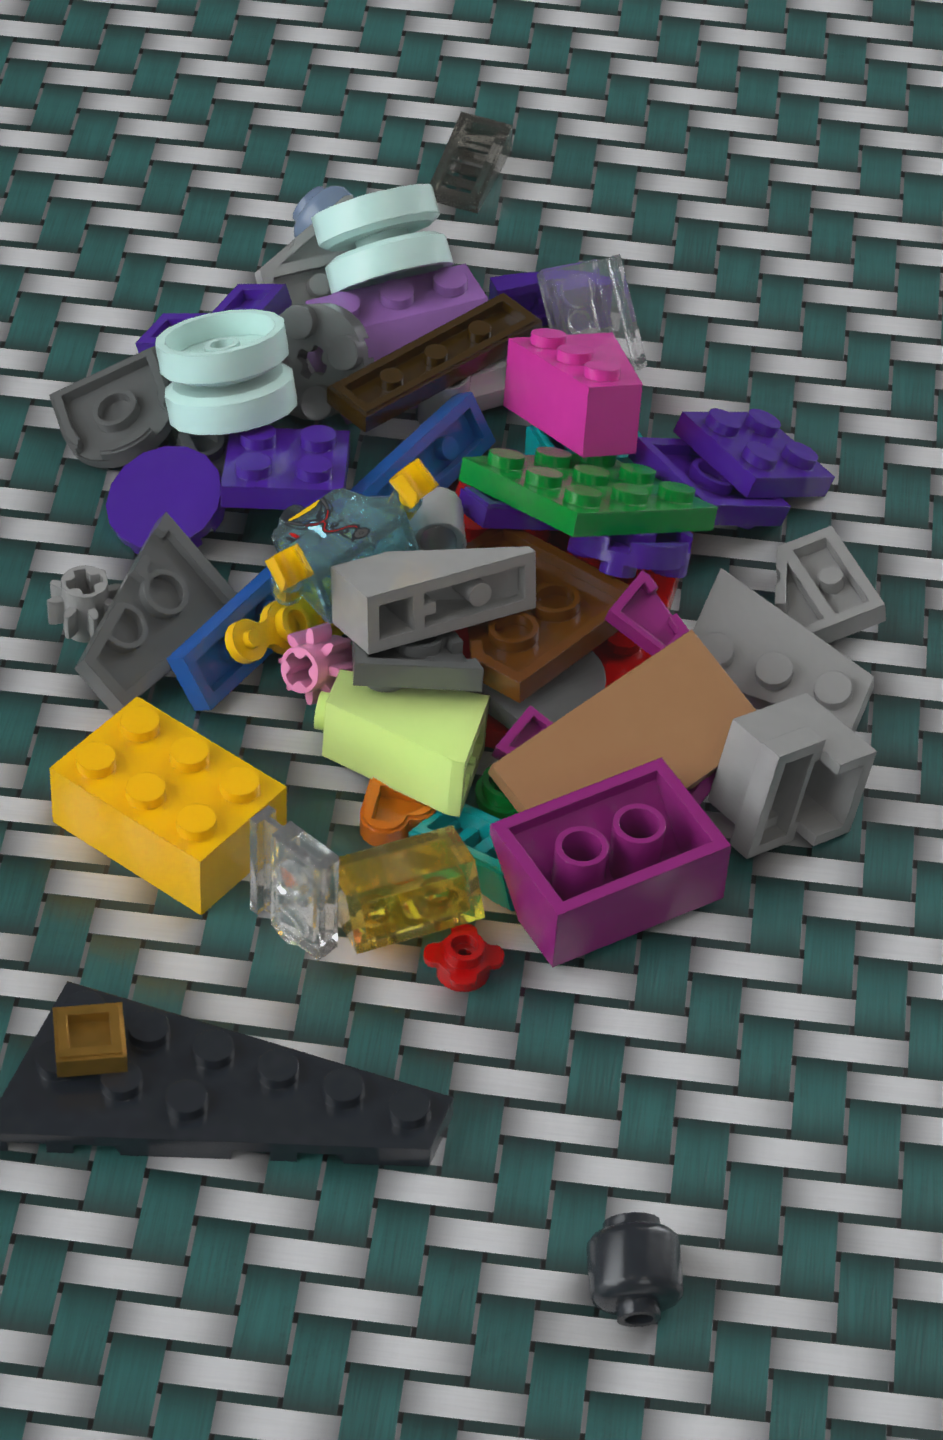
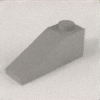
M529 546L388 551L331 566L332 622L367 654H373L536 608V551Z

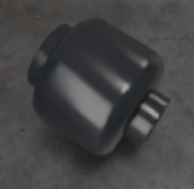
M630 1212L611 1216L603 1222V1229L595 1232L588 1241L586 1251L589 1292L592 1302L603 1312L617 1315V1322L620 1325L643 1327L655 1324L661 1320V1312L675 1306L682 1298L684 1282L679 1238L672 1229L660 1224L659 1217L645 1212Z

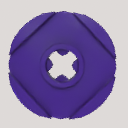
M690 531L588 537L569 536L567 551L576 556L600 560L599 571L613 577L634 578L638 568L651 570L656 574L666 577L683 578L687 575L693 534Z

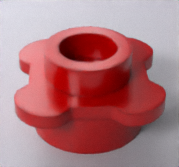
M466 923L453 926L451 934L439 943L428 944L423 952L425 964L436 968L439 981L445 987L458 992H470L482 987L489 978L490 970L502 967L505 956L500 946L489 945L478 934L475 926Z

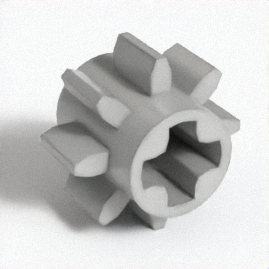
M82 565L69 569L63 574L61 581L52 580L50 582L51 598L47 600L49 624L57 625L63 623L65 638L88 643L121 584L108 585L106 570L94 566Z

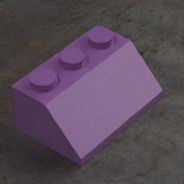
M465 263L401 279H392L384 283L354 290L336 292L328 296L306 300L305 304L332 303L345 308L355 315L363 324L369 338L364 339L368 347V357H374L375 362L489 300ZM320 347L313 352H308L307 358L315 372L325 373L327 365L321 361L324 351ZM341 414L346 424H352L351 421Z

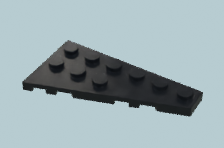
M67 981L53 1007L122 1002L128 1072L57 1078L53 1009H51L0 1098V1151H8L9 1142L46 1144L47 1153H73L75 1145L115 1146L121 1155L231 1159L232 1151L270 1152V1161L297 1162L298 1153L338 1155L344 1164L429 1167L453 1116L454 1097Z

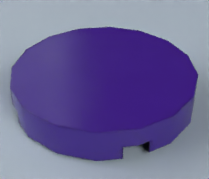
M163 446L143 452L126 464L111 483L106 501L109 524L120 541L130 547L134 553L138 554L156 521L167 512L198 548L203 544L201 538L206 536L211 528L215 532L223 521L226 508L221 507L220 486L222 476L205 454L189 447Z

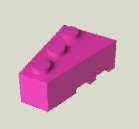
M539 328L531 331V337L508 339L504 407L582 458L636 454L643 384L613 332L566 335L565 332L560 330Z

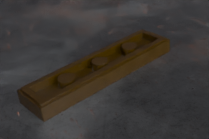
M503 292L328 386L327 403L359 429L367 433L507 356L508 339L531 337L532 330L542 328V320Z

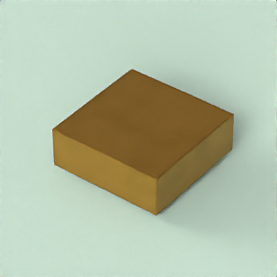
M122 1002L52 1008L57 1078L128 1072Z

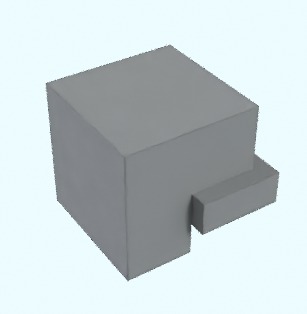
M803 693L732 720L708 801L735 824L730 844L746 859L792 842L796 832L811 845L815 846L850 832L877 751L809 694Z

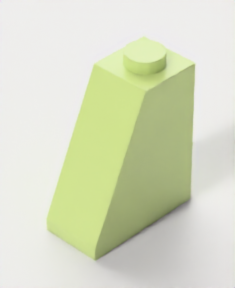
M340 669L330 693L321 691L315 709L314 728L324 730L323 757L370 779L374 777L389 786V788L446 815L460 817L485 748L490 695L467 691L400 688L393 692H379L367 686H353V671Z

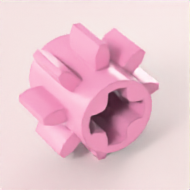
M324 623L289 634L287 640L292 648H289L281 658H278L287 690L305 693L307 705L316 704L321 691L330 693L340 669L353 671L351 639L349 637L344 638L339 635H332L330 623Z

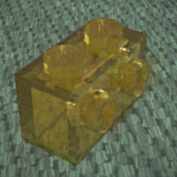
M453 825L325 860L336 918L357 954L485 918L476 860Z

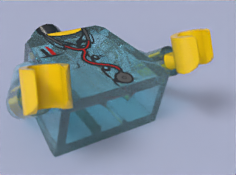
M419 458L415 459L391 477L389 482L395 489L391 496H364L340 488L332 490L307 508L302 505H292L284 510L279 518L278 527L274 529L271 536L277 554L265 560L270 570L271 591L275 600L282 605L290 606L298 603L303 596L322 619L331 624L333 623L331 566L388 551L420 550L410 521L421 507L423 497L439 485Z

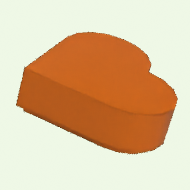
M373 777V779L369 780L360 810V834L364 841L378 848L398 846L405 841L409 831L423 820L432 816L437 810L389 788V786Z

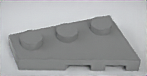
M720 568L693 631L753 707L762 709L807 693L853 732H856L874 689V676Z

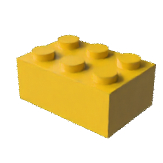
M138 696L49 768L52 818L55 824L199 915H203L287 840V786Z

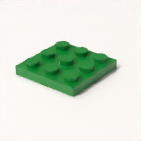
M553 447L536 448L535 455H524L510 449L492 448L489 449L488 456L463 457L459 481L572 537L711 531L714 529L718 509L717 506L695 497V488L683 483L661 481L655 478L656 470L640 464L623 463L617 460V455L582 458L576 453L571 454L568 451Z

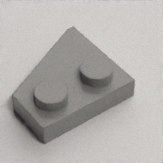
M832 525L777 546L775 606L826 643H831L886 621L885 603Z

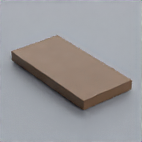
M691 629L492 764L488 774L518 813L661 757L689 791L717 771L732 720L756 711V709Z

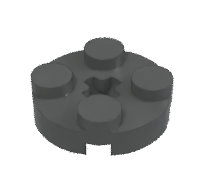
M336 304L292 305L279 315L284 318L289 355L282 363L292 368L297 393V406L289 414L303 420L331 419L340 413L327 403V387L374 362V357H368V347L364 340L369 338L363 324L355 315ZM320 347L324 351L321 361L327 365L325 373L319 371L312 374L308 368L307 355L308 352H313Z

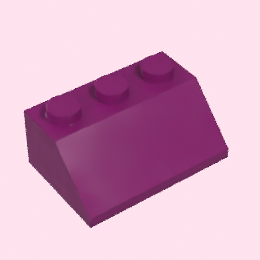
M662 757L490 824V836L518 921L552 968L724 897L731 844Z

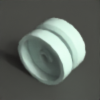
M414 184L372 192L331 206L318 212L311 218L319 247L331 252L347 251L336 256L325 267L332 294L384 283L392 279H401L454 265L447 237L444 234L436 231L417 232L431 225L440 215L431 184Z
M246 309L208 313L179 322L165 329L156 337L155 347L160 374L169 381H172L165 388V401L169 422L179 432L194 435H223L248 431L271 424L287 416L297 406L293 370L282 363L289 355L284 318L274 312Z

